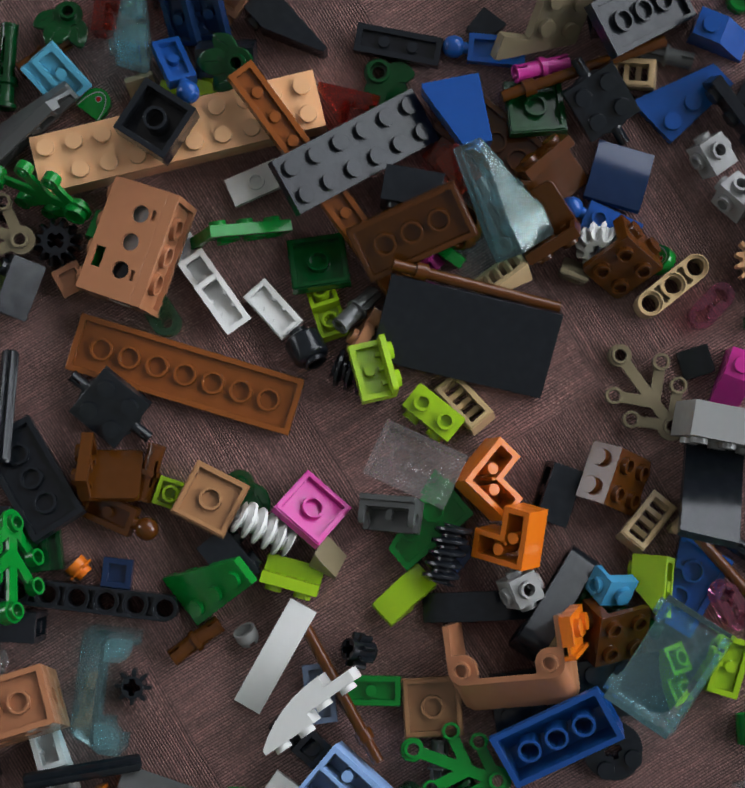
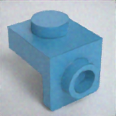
M595 565L585 588L600 606L628 605L639 581L633 574L610 575L602 565Z

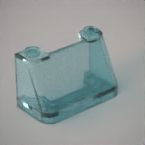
M670 594L666 599L661 597L652 611L656 614L655 622L624 670L618 675L612 673L603 687L607 690L603 696L605 699L664 739L670 738L677 730L736 637Z
M94 624L83 632L70 733L76 741L98 754L118 757L129 746L130 732L123 731L119 727L117 715L103 714L110 663H121L131 655L133 646L142 644L144 629Z

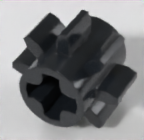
M353 632L352 638H346L343 641L341 656L346 660L345 665L356 666L357 669L365 670L366 663H373L375 661L378 649L375 642L372 641L373 636H368L361 632Z
M137 667L133 668L132 675L130 676L125 671L120 673L124 680L114 685L116 688H121L122 694L119 696V700L124 697L129 698L130 705L133 706L137 697L142 701L148 699L144 691L153 688V685L146 682L149 673L140 675L138 674ZM133 679L141 687L135 693H132L131 687H127V684L133 681Z

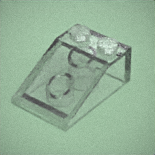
M387 419L362 473L444 510L468 455Z

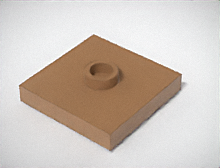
M197 460L170 513L223 540L250 486Z
M449 675L401 678L405 739L442 737L441 728L448 722L456 723L460 728V735H464L462 698ZM447 726L445 729L446 735H455V728Z

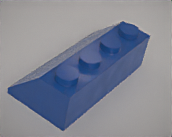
M598 686L592 687L489 736V741L516 788L525 786L625 739L623 723L609 698Z

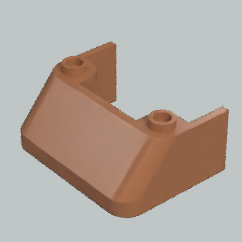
M564 611L553 615L557 646L546 647L538 652L535 659L536 673L479 678L476 661L466 655L462 622H453L442 626L448 675L464 704L472 710H489L559 704L578 695L580 692L577 661L565 662L564 660L568 650L567 648H562L558 617Z

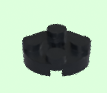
M624 722L622 723L625 739L614 744L615 746L620 745V750L617 752L618 756L614 758L611 755L606 756L605 751L608 749L606 747L584 758L590 770L604 780L616 781L627 778L642 763L643 747L641 739L637 732Z

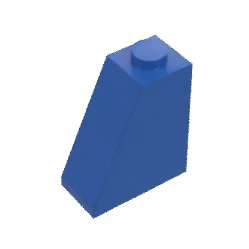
M479 72L421 84L420 92L422 98L462 152L470 151L471 155L486 152L487 147H491L493 139Z

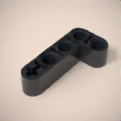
M572 545L543 590L545 598L537 601L538 606L533 608L527 619L520 624L511 637L508 646L532 662L535 661L538 652L549 647L555 637L553 615L565 611L569 605L575 603L598 561Z

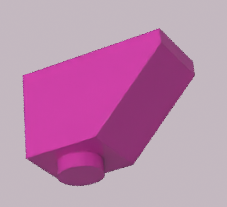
M732 346L725 351L708 401L739 407L745 397V350Z

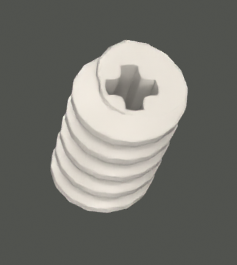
M248 501L238 510L230 532L234 533L241 527V538H245L251 533L250 543L255 544L259 539H262L260 549L264 550L271 544L270 554L275 555L281 550L282 557L289 552L297 537V533L282 520H278L274 513L268 515V510L265 507L258 509L256 502L248 504Z

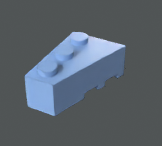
M340 741L329 750L298 788L393 787L343 741Z

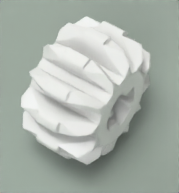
M606 220L601 226H598L594 221L590 224L589 228L583 226L581 236L578 237L579 241L575 244L577 258H583L582 263L584 264L616 241L615 228H608Z

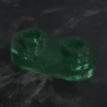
M167 295L164 296L163 306L161 305L158 318L144 314L153 330L162 337H173L182 328V318ZM172 319V325L169 328H165V321Z

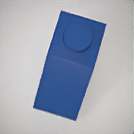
M703 6L694 20L686 43L740 63L745 51V30L731 17Z

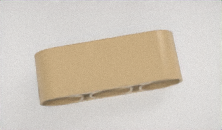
M698 253L689 255L641 293L633 304L636 315L642 319H650L673 303L706 276L709 271L707 258ZM688 262L698 264L700 268L699 275H691L688 272ZM666 280H673L677 284L678 289L675 294L666 291L664 286ZM643 298H651L654 301L655 309L653 312L643 309Z

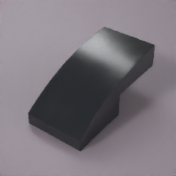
M278 716L268 726L270 730L272 729ZM316 730L302 739L298 734L290 739L292 746H290L291 751L312 770L332 748V745Z

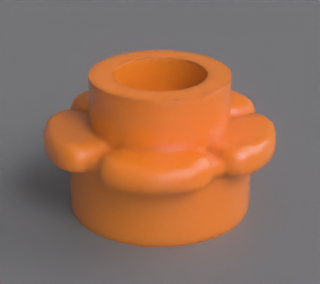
M81 554L65 570L71 577L69 580L72 581L76 577L80 581L92 569L88 565L91 559L87 560Z

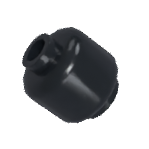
M299 326L290 332L285 348L296 367L311 371L320 367L326 361L328 346L316 328Z

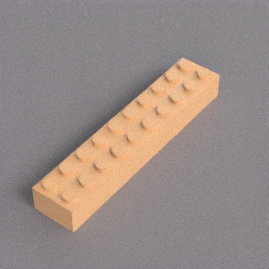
M313 69L267 80L308 137L327 132ZM234 89L199 96L196 102L190 104L197 109L200 118L168 166L118 135L113 126L120 116L29 137L38 180L41 182L46 171H53L62 178L60 186L69 195L109 186L114 182L116 175L135 180L272 147L275 144Z

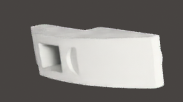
M352 667L333 681L324 672L304 686L290 700L275 721L265 742L264 754L267 756L275 750L277 755L292 746L291 738L298 734L302 739L314 731L316 728L313 723L321 719L318 713L333 703L330 697L337 692L344 696L357 687L354 681L362 676L357 667Z

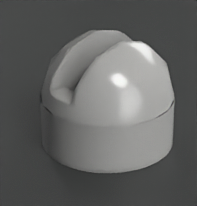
M252 622L241 624L233 632L235 640L243 648H251L250 644L253 642L255 644L258 643V630Z

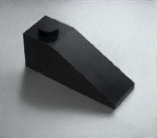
M250 0L244 6L246 13L244 19L255 32L259 29L266 37L322 59L328 56L327 47L285 0Z

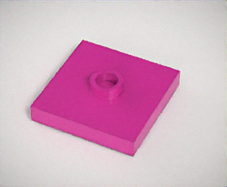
M307 470L272 508L271 512L316 550L352 507L312 472Z

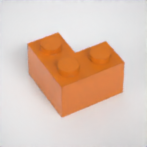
M501 437L486 438L451 480V483L490 521H502L504 506L517 504L523 500V497L503 479L521 456Z
M524 502L504 506L501 526L491 524L475 528L471 556L518 571L540 567L549 509Z

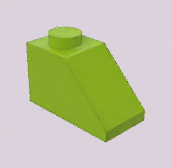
M633 553L632 560L628 563L627 574H633L639 581L635 590L657 616L670 618L675 558Z

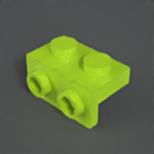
M379 334L377 340L348 346L347 351L362 405L397 397L399 387L402 386V377L399 369L394 370L392 359L395 358L394 348L391 341H386L385 334Z
M422 383L417 385L401 406L405 410L402 415L414 425L420 422L428 428L425 433L438 444L441 440L448 443L465 421L461 414Z
M269 553L259 582L265 583L264 589L281 593L282 588L294 591L293 597L310 601L311 596H318L324 574L310 567L308 562Z
M717 632L716 637H711L708 644L707 654H710L707 666L703 665L700 671L699 682L702 683L701 689L737 700L745 674V640Z

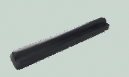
M12 349L3 350L1 356L0 463H8L11 456L19 353Z
M132 754L28 772L23 774L24 788H45L141 770L142 761L139 754Z

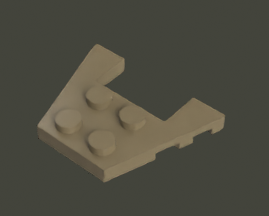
M537 0L525 33L499 31L490 55L494 60L499 61L576 44L588 15L584 7L592 3L593 0Z

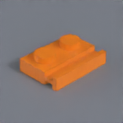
M582 604L569 605L558 617L562 648H567L568 650L564 657L565 662L577 661L589 646L588 642L583 641V637L587 633L586 630H589L590 624L588 613L583 612Z

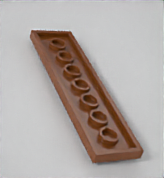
M84 313L81 314L65 365L67 370L77 371L80 374L96 378L108 366L137 391L289 436L305 384L304 379Z

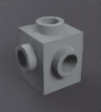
M709 131L703 132L693 139L695 144L686 149L690 156L691 165L698 170L702 179L717 176L739 161L732 150L730 140L722 131L710 134Z
M739 170L729 178L726 175L723 176L714 186L716 193L710 201L736 224L745 217V175Z
M511 569L505 573V577L495 581L499 589L500 598L508 609L526 612L537 607V601L545 598L542 590L544 588L543 581L534 570L518 571Z

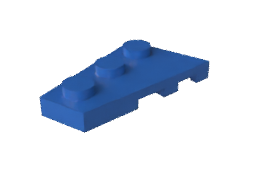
M713 63L635 99L641 110L638 113L670 145L712 105L705 95L706 89L702 83L709 77L721 75L730 88L733 82Z
M680 536L675 558L671 617H663L662 620L663 623L689 638L725 578L723 573L692 539ZM723 555L732 566L734 561Z

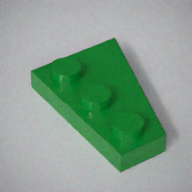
M278 215L265 217L263 221L253 222V218H242L236 220L234 224H226V220H216L209 222L208 227L191 237L190 244L191 250L202 248L203 245L210 241H217V246L237 242L240 240V237H243L245 242L282 237L293 230L291 219L280 220Z
M437 470L434 471L418 498L425 503L420 535L397 533L388 547L406 571L426 556L429 549H434L437 546L431 541L433 537H441V534L434 530L435 526L444 525V522L461 526L474 515Z
M240 556L217 561L200 568H190L181 573H171L162 578L197 626L258 580Z

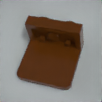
M554 133L542 142L540 148L535 152L527 154L521 159V164L512 170L527 192L541 183L550 180L555 184L564 199L572 196L588 180L586 173L569 151L575 145L569 134Z
M550 180L541 183L506 205L503 209L504 216L526 247L524 257L530 266L536 262H539V264L547 262L554 256L553 252L561 247L564 249L570 248L579 241L578 237L581 236V224L555 184Z
M620 215L613 221L617 240L583 264L584 273L616 299L623 297L663 269L659 255L661 247L653 237L648 238L635 221L630 222L623 215Z
M82 432L80 444L75 445L74 455L77 467L71 470V485L76 486L79 501H137L140 496L143 452L141 450H98L94 432Z
M594 440L575 496L633 516L640 506L641 495L645 483L650 476L651 462L623 447Z
M593 597L582 600L583 612L588 613L590 624L589 630H586L587 633L583 637V641L588 642L589 646L582 655L594 668L638 657L645 653L652 609L647 604L608 613Z

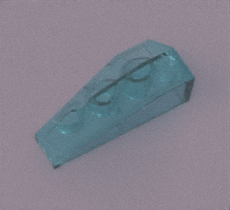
M120 0L113 39H109L110 56H115L116 66L140 73H148L153 53L151 51L152 39L147 0Z
M481 137L453 149L483 235L496 263L526 252L554 233L543 205L537 198L534 199L524 188V184L509 172L504 166V162Z

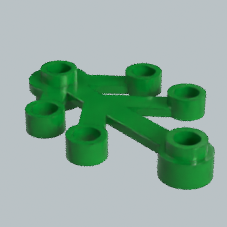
M20 159L13 170L16 175L27 182L25 183L8 176L7 170L0 165V190H2L4 185L19 190L14 199V202L19 207L30 209L32 206L44 205L41 213L47 219L54 218L56 220L57 218L65 217L75 224H83L84 221L91 217L92 212L87 202L80 198H72L60 186L62 178L57 173L46 171L40 182L32 174L35 169L30 162Z
M14 509L5 510L0 515V554L3 551V542L6 540V550L0 556V584L3 581V572L6 570V601L0 602V623L4 626L16 624L24 616V607L18 602V576L25 585V591L29 596L41 595L45 590L43 580L40 577L33 578L17 551L18 545L25 555L26 564L31 568L44 563L42 550L32 548L23 533V518Z
M454 722L444 724L441 728V735L444 739L448 740L456 759L424 748L423 743L417 738H407L400 745V755L405 761L416 762L421 759L452 771L436 780L425 781L422 784V788H426L429 783H433L436 788H448L468 777L480 781L470 788L511 787V778L506 769L495 765L487 748L488 739L486 735L478 732L472 734L469 738L470 747L477 751L484 769L472 765L459 737L460 728ZM447 726L455 728L456 732L453 737L446 735L445 729ZM476 736H480L483 739V745L480 748L476 747L473 743ZM410 744H415L418 747V752L414 756L410 755L407 751ZM495 775H499L502 779V783L498 787L492 784V778Z

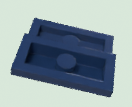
M159 0L169 38L179 36L183 46H197L199 41L212 40L214 33L222 32L232 35L223 0Z
M599 139L582 198L638 214L655 155Z

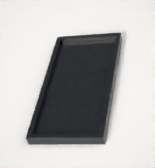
M391 272L374 340H377L379 334H385L386 341L392 342L395 358L392 359L394 365L541 398L563 314L431 281H420L410 276Z

